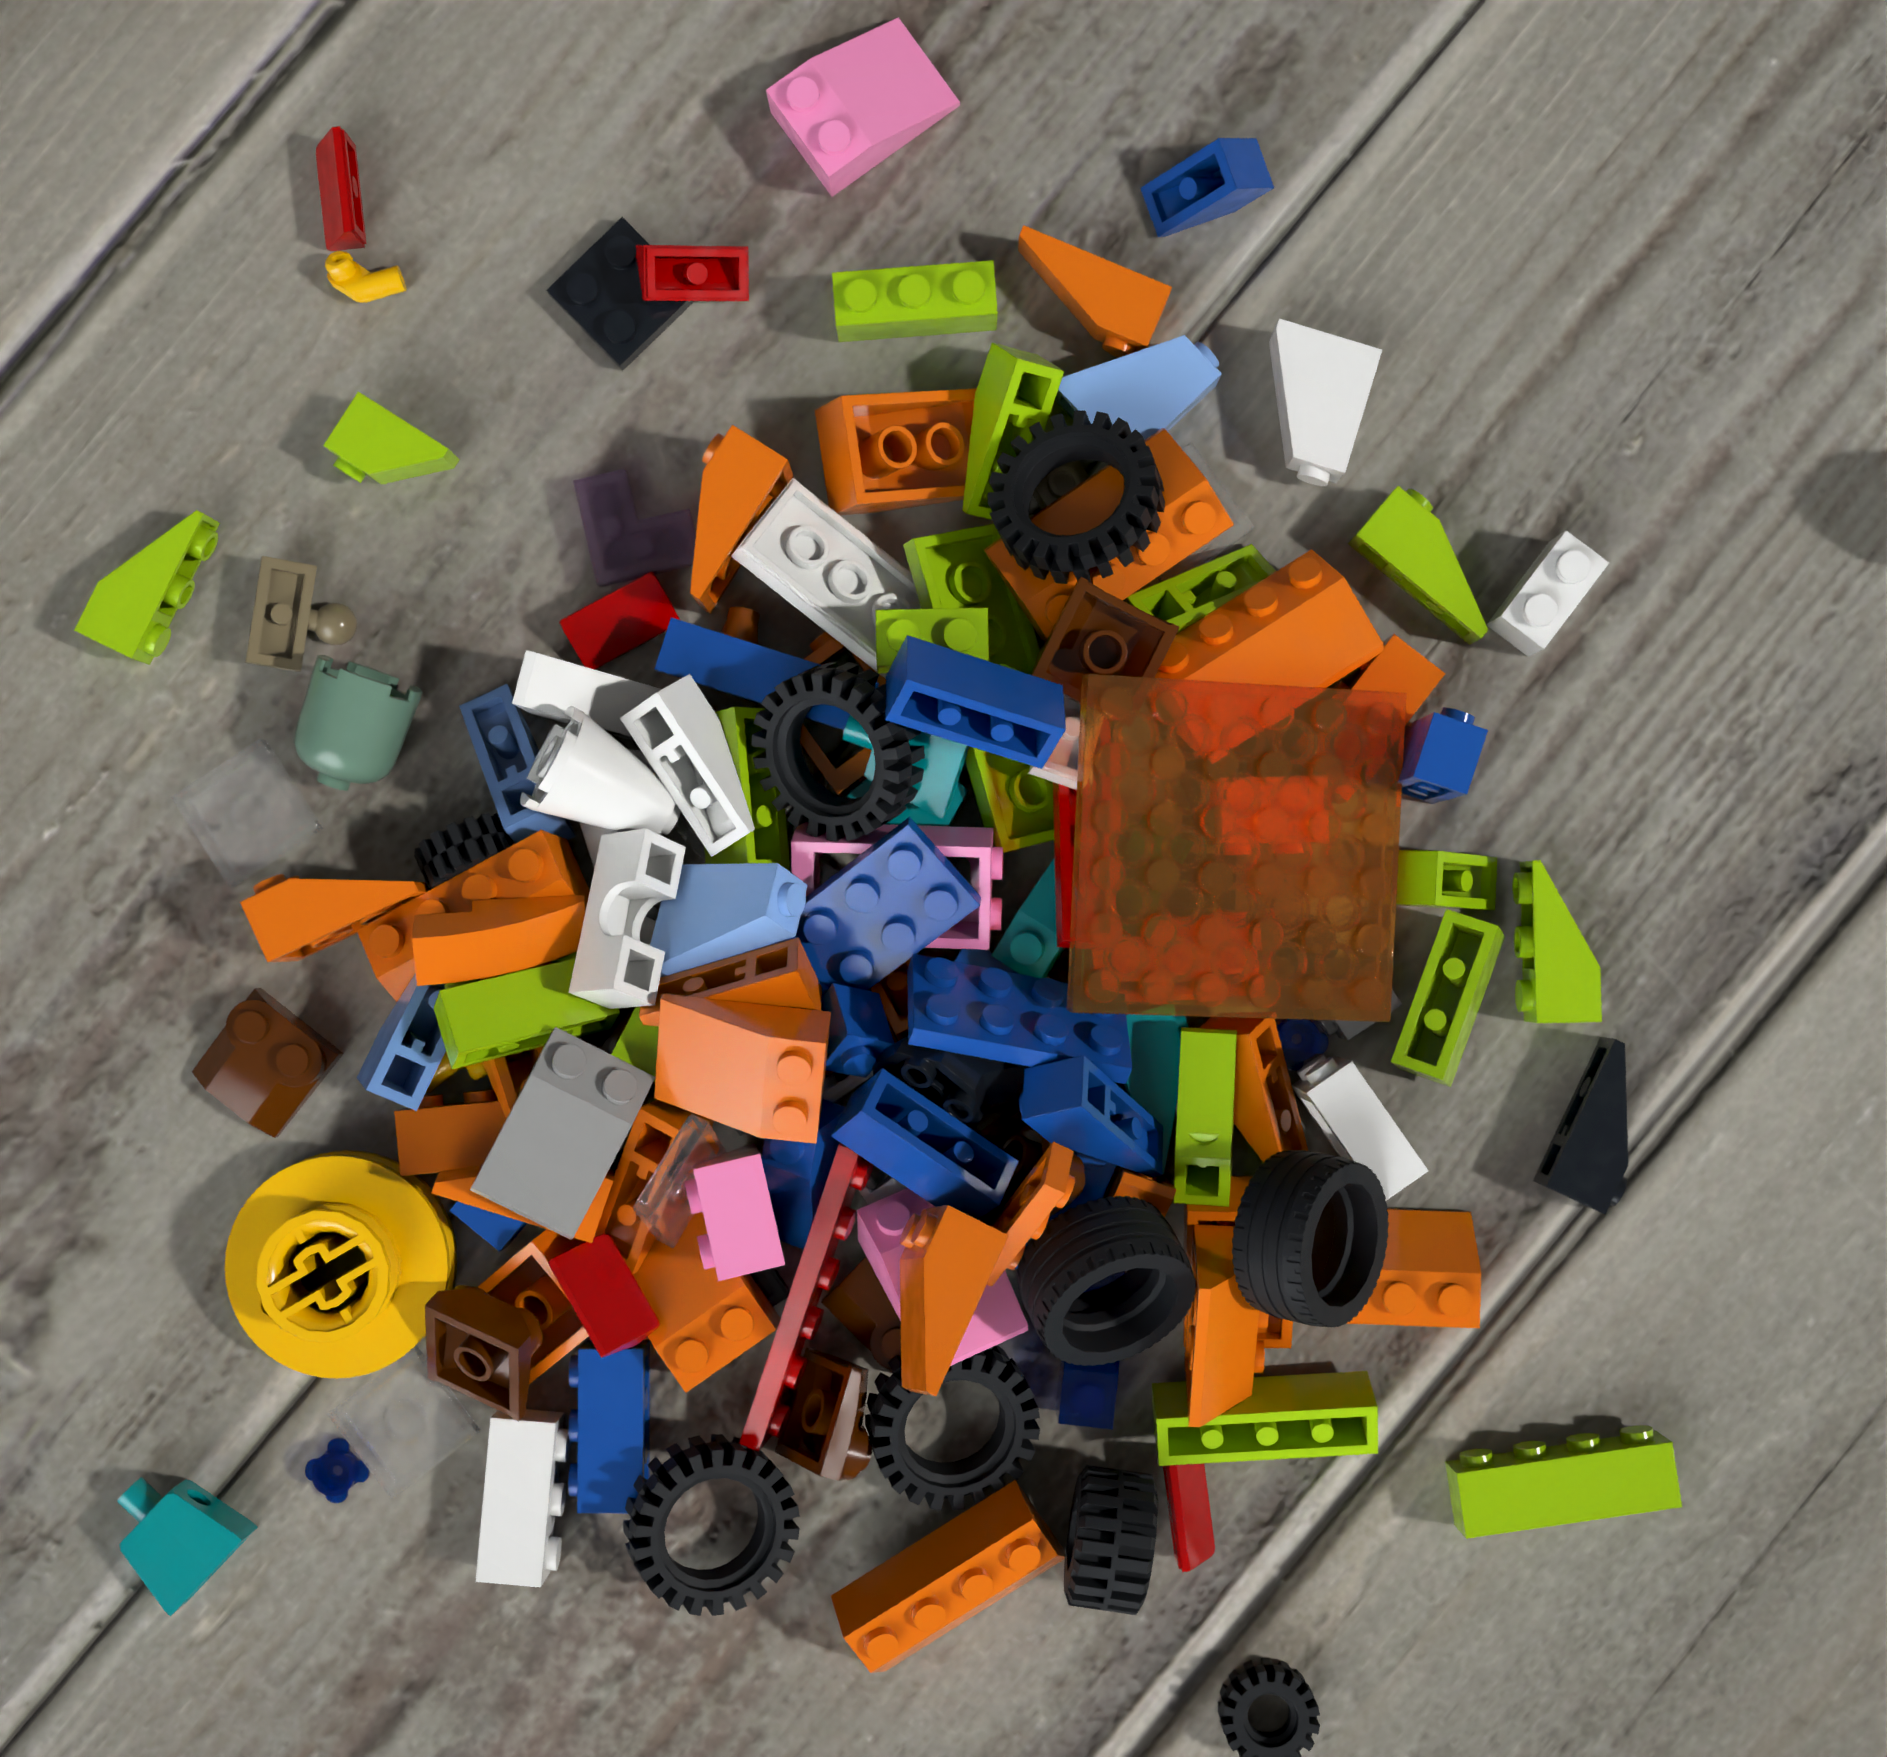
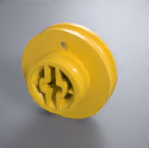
M340 1150L317 1154L295 1163L267 1179L254 1191L239 1211L232 1226L225 1252L224 1268L228 1297L233 1311L247 1335L262 1351L280 1364L292 1370L321 1378L337 1379L366 1375L378 1371L403 1357L426 1336V1303L437 1291L452 1290L454 1288L457 1273V1245L451 1221L437 1195L431 1193L432 1189L418 1175L400 1176L398 1162L379 1154L356 1150ZM320 1232H330L297 1255V1246ZM355 1246H358L363 1251L366 1260L348 1272L341 1273L310 1292L302 1285L300 1278L322 1264L328 1263ZM367 1285L364 1293L341 1311L331 1309L339 1306Z

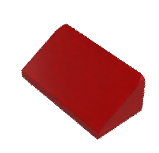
M340 126L332 127L316 147L326 248L329 251L365 248L367 242L356 145L344 129Z
M636 245V258L643 301H749L748 246Z
M649 572L561 619L559 624L584 667L596 670L665 633L671 617L678 620L680 618L656 574Z
M608 1233L596 1236L592 1243L584 1242L552 1258L548 1262L601 1358L639 1344L659 1327L660 1323Z
M1204 1463L1163 1466L1174 1557L1178 1568L1182 1572L1193 1570L1212 1557L1215 1552Z

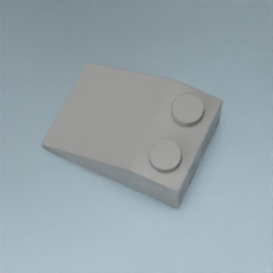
M555 1027L539 1054L470 1191L572 1240L631 1129L655 1076Z

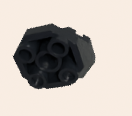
M908 1036L879 1054L876 1063L872 1067L873 1075H875L882 1068L970 1128L979 1123L985 1114L1015 1108L1019 1105V1097L1023 1092L1024 1069L1030 1067L909 1045Z

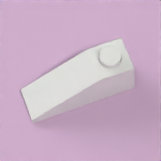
M690 674L659 690L620 717V720L711 857L755 829L721 721Z

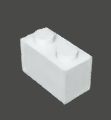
M1567 530L1549 541L1486 625L1528 657L1545 649L1608 566L1609 562Z

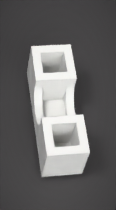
M646 828L601 835L569 988L570 994L609 1009L655 1005L665 952L641 942L640 930L646 914L655 904L664 900L676 899L685 846Z

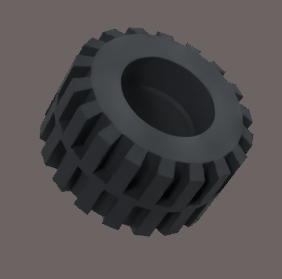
M1085 1465L1079 1474L1071 1505L1064 1563V1593L1069 1606L1136 1615L1140 1610L1149 1587L1157 1531L1158 1494L1152 1474Z

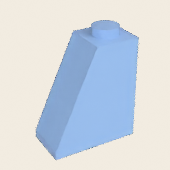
M1183 335L1062 377L1055 401L1072 419L1074 411L1085 410L1091 424L1097 411L1108 413L1112 425L1119 417L1128 422L1131 433L1136 429L1145 440L1161 428L1169 431L1216 387L1222 373L1217 369L1219 361L1207 346L1199 341L1193 344Z
M779 863L682 864L676 899L661 901L650 946L665 952L660 977L774 945L795 937L800 916L805 908V895L808 885Z

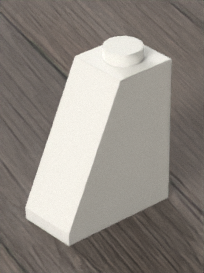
M1279 318L1272 331L1269 347L1285 466L1288 469L1298 471L1297 478L1309 484L1327 486L1329 481L1337 483L1346 472L1382 349Z
M526 650L512 704L530 714L568 724L572 718L563 713L568 707L574 706L583 711L609 734L634 740L620 720V717L661 689Z

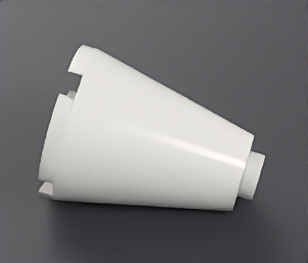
M574 706L568 707L563 714L569 716L572 720L566 728L555 724L548 734L527 777L528 780L536 783L533 794L530 796L522 792L520 804L533 811L618 832L646 828L657 834L661 832L668 835L674 828L681 810L657 774L583 711Z

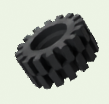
M489 813L481 814L477 819H474L473 816L464 818L463 823L458 825L455 822L446 825L447 830L443 832L435 831L430 834L431 839H423L419 843L420 847L415 848L414 856L426 885L431 890L515 843L503 829L499 815L495 813L490 816Z
M1261 1658V1665L1254 1666L1252 1660L1243 1663L1245 1670L1240 1674L1234 1669L1228 1675L1230 1684L1228 1686L1222 1684L1219 1692L1222 1700L1221 1702L1218 1701L1219 1721L1233 1752L1237 1750L1240 1757H1302L1299 1751L1303 1747L1310 1751L1315 1744L1311 1737L1312 1733L1319 1734L1320 1724L1317 1716H1320L1314 1695L1303 1675L1297 1669L1293 1672L1289 1664L1279 1660L1278 1665H1273L1270 1658ZM1265 1694H1274L1283 1698L1289 1707V1714L1285 1724L1273 1732L1259 1731L1248 1721L1250 1705L1256 1698Z

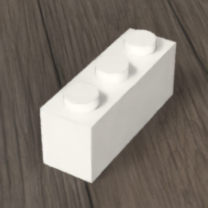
M526 1409L525 1415L519 1422L499 1410L491 1416L476 1582L541 1587L550 1574V1570L557 1571L561 1556L562 1540L561 1537H553L555 1516L563 1515L566 1501V1483H558L560 1462L568 1461L571 1446L568 1429H563L564 1412Z

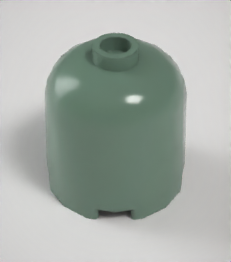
M317 655L295 729L294 744L298 756L307 766L319 771L318 782L335 789L348 791L351 782L369 784L382 780L390 774L397 761L423 691L416 686H410L405 693L396 689L399 681L397 677L351 661L348 662L346 670L332 668L333 658L326 655Z

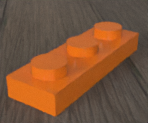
M1053 1141L989 1225L1009 1235L987 1285L993 1286L1006 1268L1014 1270L1017 1267L1024 1253L1027 1241L1030 1238L1034 1240L1039 1239L1048 1223L1050 1212L1053 1208L1062 1209L1069 1200L1075 1184V1177L1069 1175L1073 1150Z

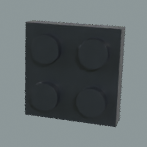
M623 217L546 290L549 296L622 370L630 365L695 302L643 301L636 258V245L650 244Z

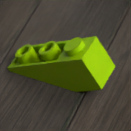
M196 510L97 583L74 631L131 659L150 665L153 658L160 656L169 643L171 637L169 625L177 609L184 608L189 602L195 588V582L192 579L201 561L208 560L216 548L218 542V533L216 531L220 523Z
M1541 860L1520 862V872L1514 873L1512 881L1514 903L1521 904V926L1515 927L1513 940L1515 955L1517 958H1522L1523 980H1517L1515 985V1003L1518 1012H1523L1524 1022L1531 1023L1602 1022L1601 968Z
M1181 1027L1174 1187L1177 1190L1174 1196V1203L1229 1207L1232 1175L1237 1030Z

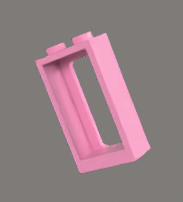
M808 822L797 826L791 840L792 874L808 885L805 896L820 886V856L822 854H862L898 825L884 824L857 839L847 841L845 836L837 842L826 840V832L818 837L807 834ZM918 826L944 856L965 857L968 859L971 866L970 885L981 896V904L977 909L925 948L989 950L991 931H1001L1003 908L1002 898H992L993 880H1002L1003 847H993V828Z

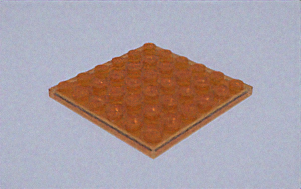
M1097 674L1082 675L1067 1011L1072 1013L1390 1022L1402 783L1398 781L1403 768L1406 693Z

